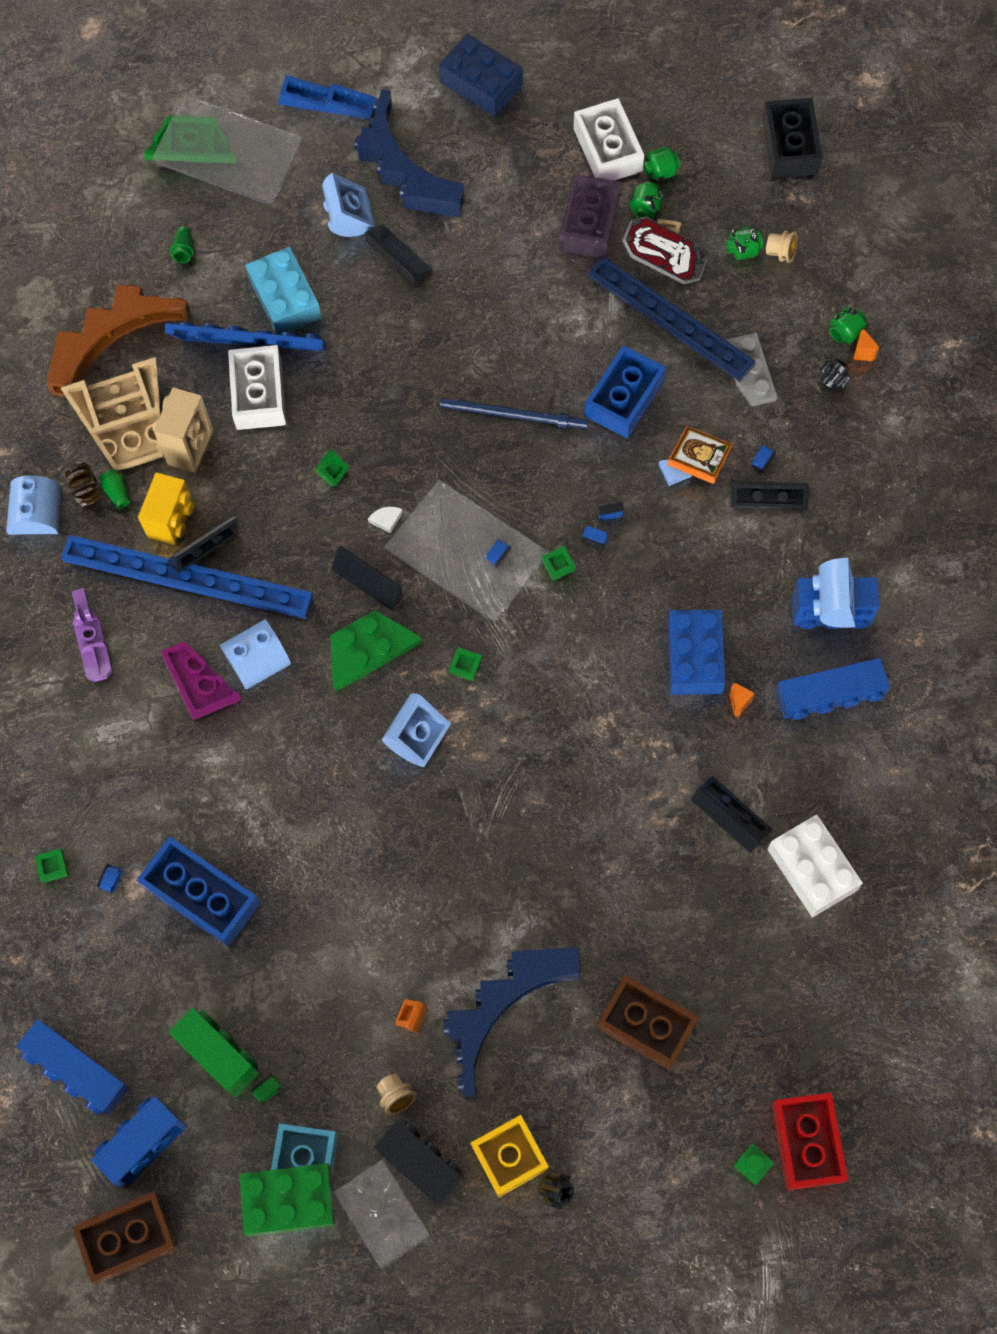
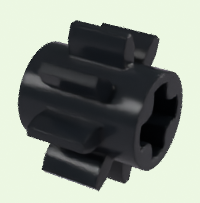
M836 358L834 362L827 360L820 368V371L823 372L820 379L833 390L837 386L844 388L851 380L848 376L851 369L840 359Z
M551 1171L550 1176L542 1178L539 1184V1193L544 1197L542 1204L562 1209L563 1204L569 1203L574 1195V1187L569 1183L571 1177Z

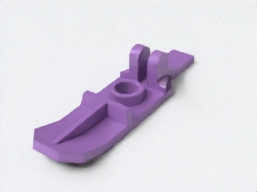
M84 588L72 591L76 608L73 625L86 677L93 682L107 679L112 673V667L99 616L90 609ZM90 631L93 632L92 637H85L86 633Z

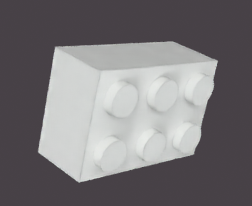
M619 98L574 112V131L598 185L643 171L644 153Z
M278 345L228 350L232 417L236 429L286 425L282 360Z
M818 815L813 816L772 840L768 847L769 853L812 918L855 893L863 884Z

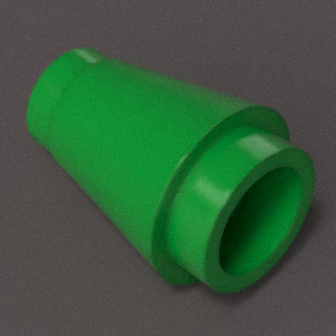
M179 227L170 248L172 259L177 263H187L194 255L191 230L187 227Z
M117 469L103 473L99 477L101 481L100 486L119 509L129 505L131 501L123 474L119 473Z

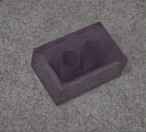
M578 174L573 175L559 235V251L598 258L604 256L607 258L620 200L621 182Z

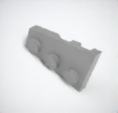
M757 333L726 339V341L756 361V365L741 382L734 379L736 386L751 406L775 402L777 399L776 391Z

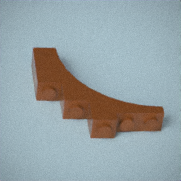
M133 284L117 285L112 310L103 307L96 309L87 308L82 333L72 330L67 332L58 331L46 382L51 394L65 396L61 387L82 381L90 365L100 353L114 341L129 332L154 323L190 321L191 311L187 300L179 297L161 298L156 295L144 296L141 287Z

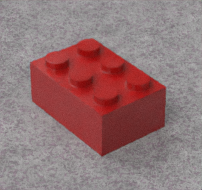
M832 1092L775 1100L771 1107L786 1191L841 1184L848 1181Z

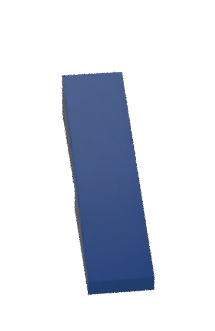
M285 75L278 104L370 119L376 97L333 83L330 88Z

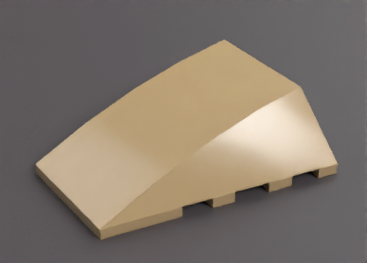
M156 357L132 364L134 369L132 372L87 386L83 380L61 387V390L113 469H117L118 472L164 457L153 431L154 421L157 417H160Z

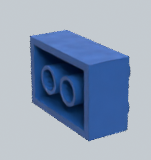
M623 345L585 402V417L628 439L665 382L666 367Z
M798 578L791 597L793 626H800L802 629H812L816 626H826L828 629L840 628L828 626L821 622L820 615H814L813 602L819 599V591H814L813 578ZM854 578L855 627H852L854 629H864L871 626L879 609L877 578Z
M669 610L667 624L670 695L723 694L725 669L722 610Z
M156 1096L152 1099H145L138 1106V1113L131 1120H124L116 1128L115 1132L117 1134L109 1142L107 1140L102 1142L95 1149L94 1153L96 1155L91 1159L114 1185L123 1189H127L188 1127L165 1102Z

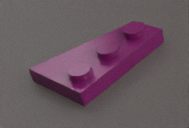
M185 641L161 651V656L193 720L241 701V696L235 690L233 691L225 683V680L219 674H216L206 664V661Z

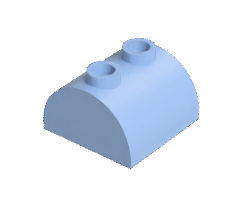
M334 173L327 176L323 181L322 188L325 197L323 206L329 213L330 218L328 222L329 229L340 236L354 237L365 234L367 230L375 228L366 188Z
M21 476L13 479L10 484L6 528L8 535L59 534L61 485L52 479L41 476Z
M838 558L824 562L819 566V575H813L814 591H819V599L813 602L814 615H820L821 622L828 626L841 628L855 627L854 577L849 558Z
M265 619L220 644V648L246 690L291 664L279 639Z
M411 693L386 731L382 741L388 748L405 760L425 767L451 723L421 695Z

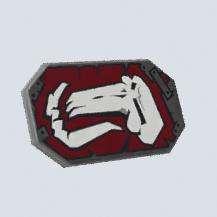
M648 217L631 220L623 238V243L631 258L682 284L700 280L707 259L698 243Z

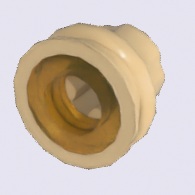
M785 230L782 235L769 234L766 245L767 255L778 256L780 262L786 260L788 263H791L797 249V232L790 233Z
M396 1073L384 1077L376 1086L382 1096L380 1106L385 1108V1114L388 1116L404 1111L417 1098V1093L412 1091V1085L409 1083L403 1084Z

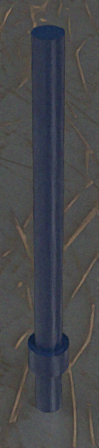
M442 398L440 404L442 408L555 424L558 428L567 429V427L587 429L588 419L569 417V414L566 413L556 415Z

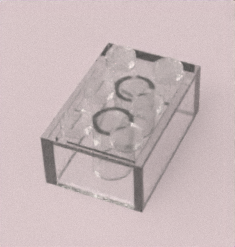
M383 1159L334 1191L343 1209L382 1270L431 1237Z

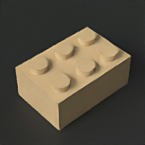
M173 387L170 395L164 398L163 411L160 417L155 419L153 431L168 465L196 473L214 430L202 396Z

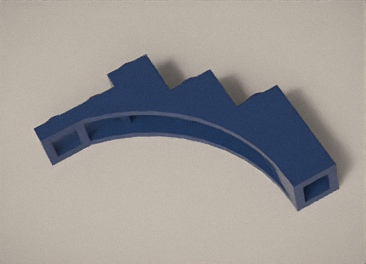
M381 89L379 98H376L374 102V118H370L369 127H362L360 136H356L355 150H358L359 160L378 163L377 174L381 175L382 184L401 187L400 198L404 200L405 209L460 217L465 198L464 183L445 180L426 172L414 164L401 151L388 126L392 108L391 90Z
M578 947L512 951V959L507 960L508 976H513V979L480 981V989H475L476 1006H482V1009L448 1011L449 1019H443L444 1036H449L451 1043H461V1046L456 1047L457 1064L462 1063L463 1075H458V1092H464L465 1099L476 1098L475 1067L478 1055L486 1037L498 1019L518 1000L537 989L558 982L580 980Z

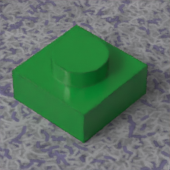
M327 451L314 470L330 486H336L349 469V466L334 451Z
M565 546L541 556V561L552 581L576 571V566Z
M458 647L450 665L449 674L474 682L482 661V655Z
M61 848L35 856L39 878L42 883L69 876L64 852Z
M752 1143L734 1164V1167L750 1182L757 1185L774 1162Z

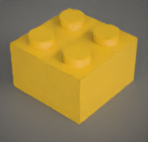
M155 473L138 516L149 539L176 546L179 538L184 536L186 519L192 515L194 510V501L185 480Z
M521 1115L471 1142V1146L498 1198L549 1170L547 1162Z

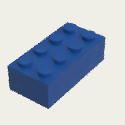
M170 836L136 880L146 891L228 948L261 904L255 894Z

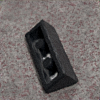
M384 225L365 232L366 242L414 285L432 271L430 266Z
M731 481V508L807 510L809 484L806 482Z
M232 516L167 560L168 564L179 573L238 534L237 518Z
M339 546L332 570L388 609L393 610L403 598L402 587L343 546Z
M713 776L697 789L691 799L748 852H752L773 830Z

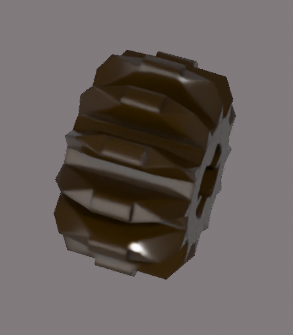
M86 462L77 463L65 471V478L69 489L78 505L81 507L89 506L101 499V488L89 464Z

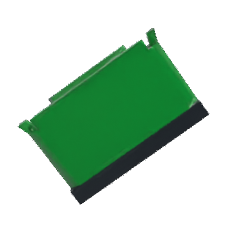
M271 1073L256 1085L251 1092L262 1104L261 1102L264 1100L267 1102L273 1097L282 1085Z

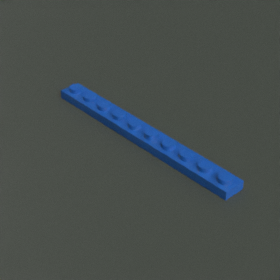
M69 535L61 556L63 562L302 619L307 618L313 599L312 592L194 564L177 573L168 564L167 560L169 558Z

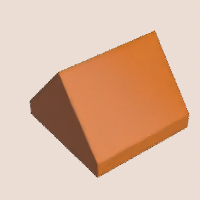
M864 329L860 332L853 360L873 361L876 358L879 346Z
M737 683L732 684L729 692L735 717L740 716L749 706L755 694Z
M405 999L395 1025L418 1034L428 1008L420 1001Z

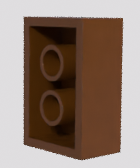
M625 975L598 1021L597 1029L670 1071L699 1017Z
M155 1191L72 1227L92 1284H101L180 1249L162 1196Z

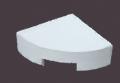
M397 507L381 508L368 518V522L391 533L403 514V510Z

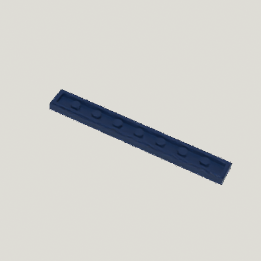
M603 256L588 272L590 279L737 381L741 382L756 365V361L606 257Z

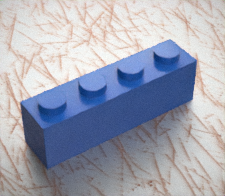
M877 658L780 681L776 688V694L784 719L792 718L793 720H799L807 717L809 713L818 712V714H825L838 706L850 708L864 700L869 702L879 701L884 698L890 686L881 659Z
M38 1019L16 1046L23 1052L20 1055L22 1059L32 1066L36 1062L44 1067V1070L41 1072L53 1082H56L57 1079L61 1080L66 1084L63 1090L76 1099L81 1095L87 1100L85 1106L97 1115L101 1111L110 1115L130 1088Z

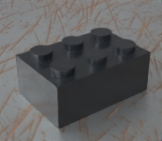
M813 98L765 101L762 121L771 178L818 175L822 161V152Z
M396 1120L374 1148L443 1210L465 1183L461 1177L464 1173L450 1159L445 1163L440 1158L442 1155L441 1151L429 1140L425 1144L418 1139L421 1136L419 1131L406 1121L402 1125Z

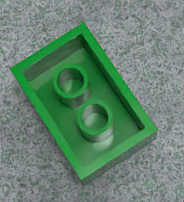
M192 1007L168 1033L228 1093L237 1098L259 1075L254 1069L258 1063L243 1048L237 1052L235 1048L238 1044L223 1029L217 1032L215 1029L219 1025L203 1009L198 1013Z
M328 1163L240 1174L243 1230L245 1236L252 1237L336 1226L331 1166Z

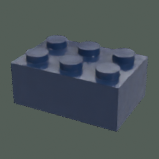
M468 33L439 64L441 83L493 116H496L523 86V68Z

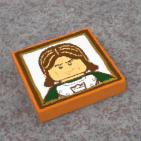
M686 426L667 465L714 484L733 444Z

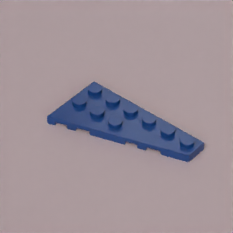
M189 322L165 324V334L182 341L260 347L278 345V348L326 352L327 342L320 339V335L306 334L304 338L296 337V333L281 332V335L272 334V331L257 330V333L248 332L247 329H243L240 326H228L227 330L214 324H204L203 327Z

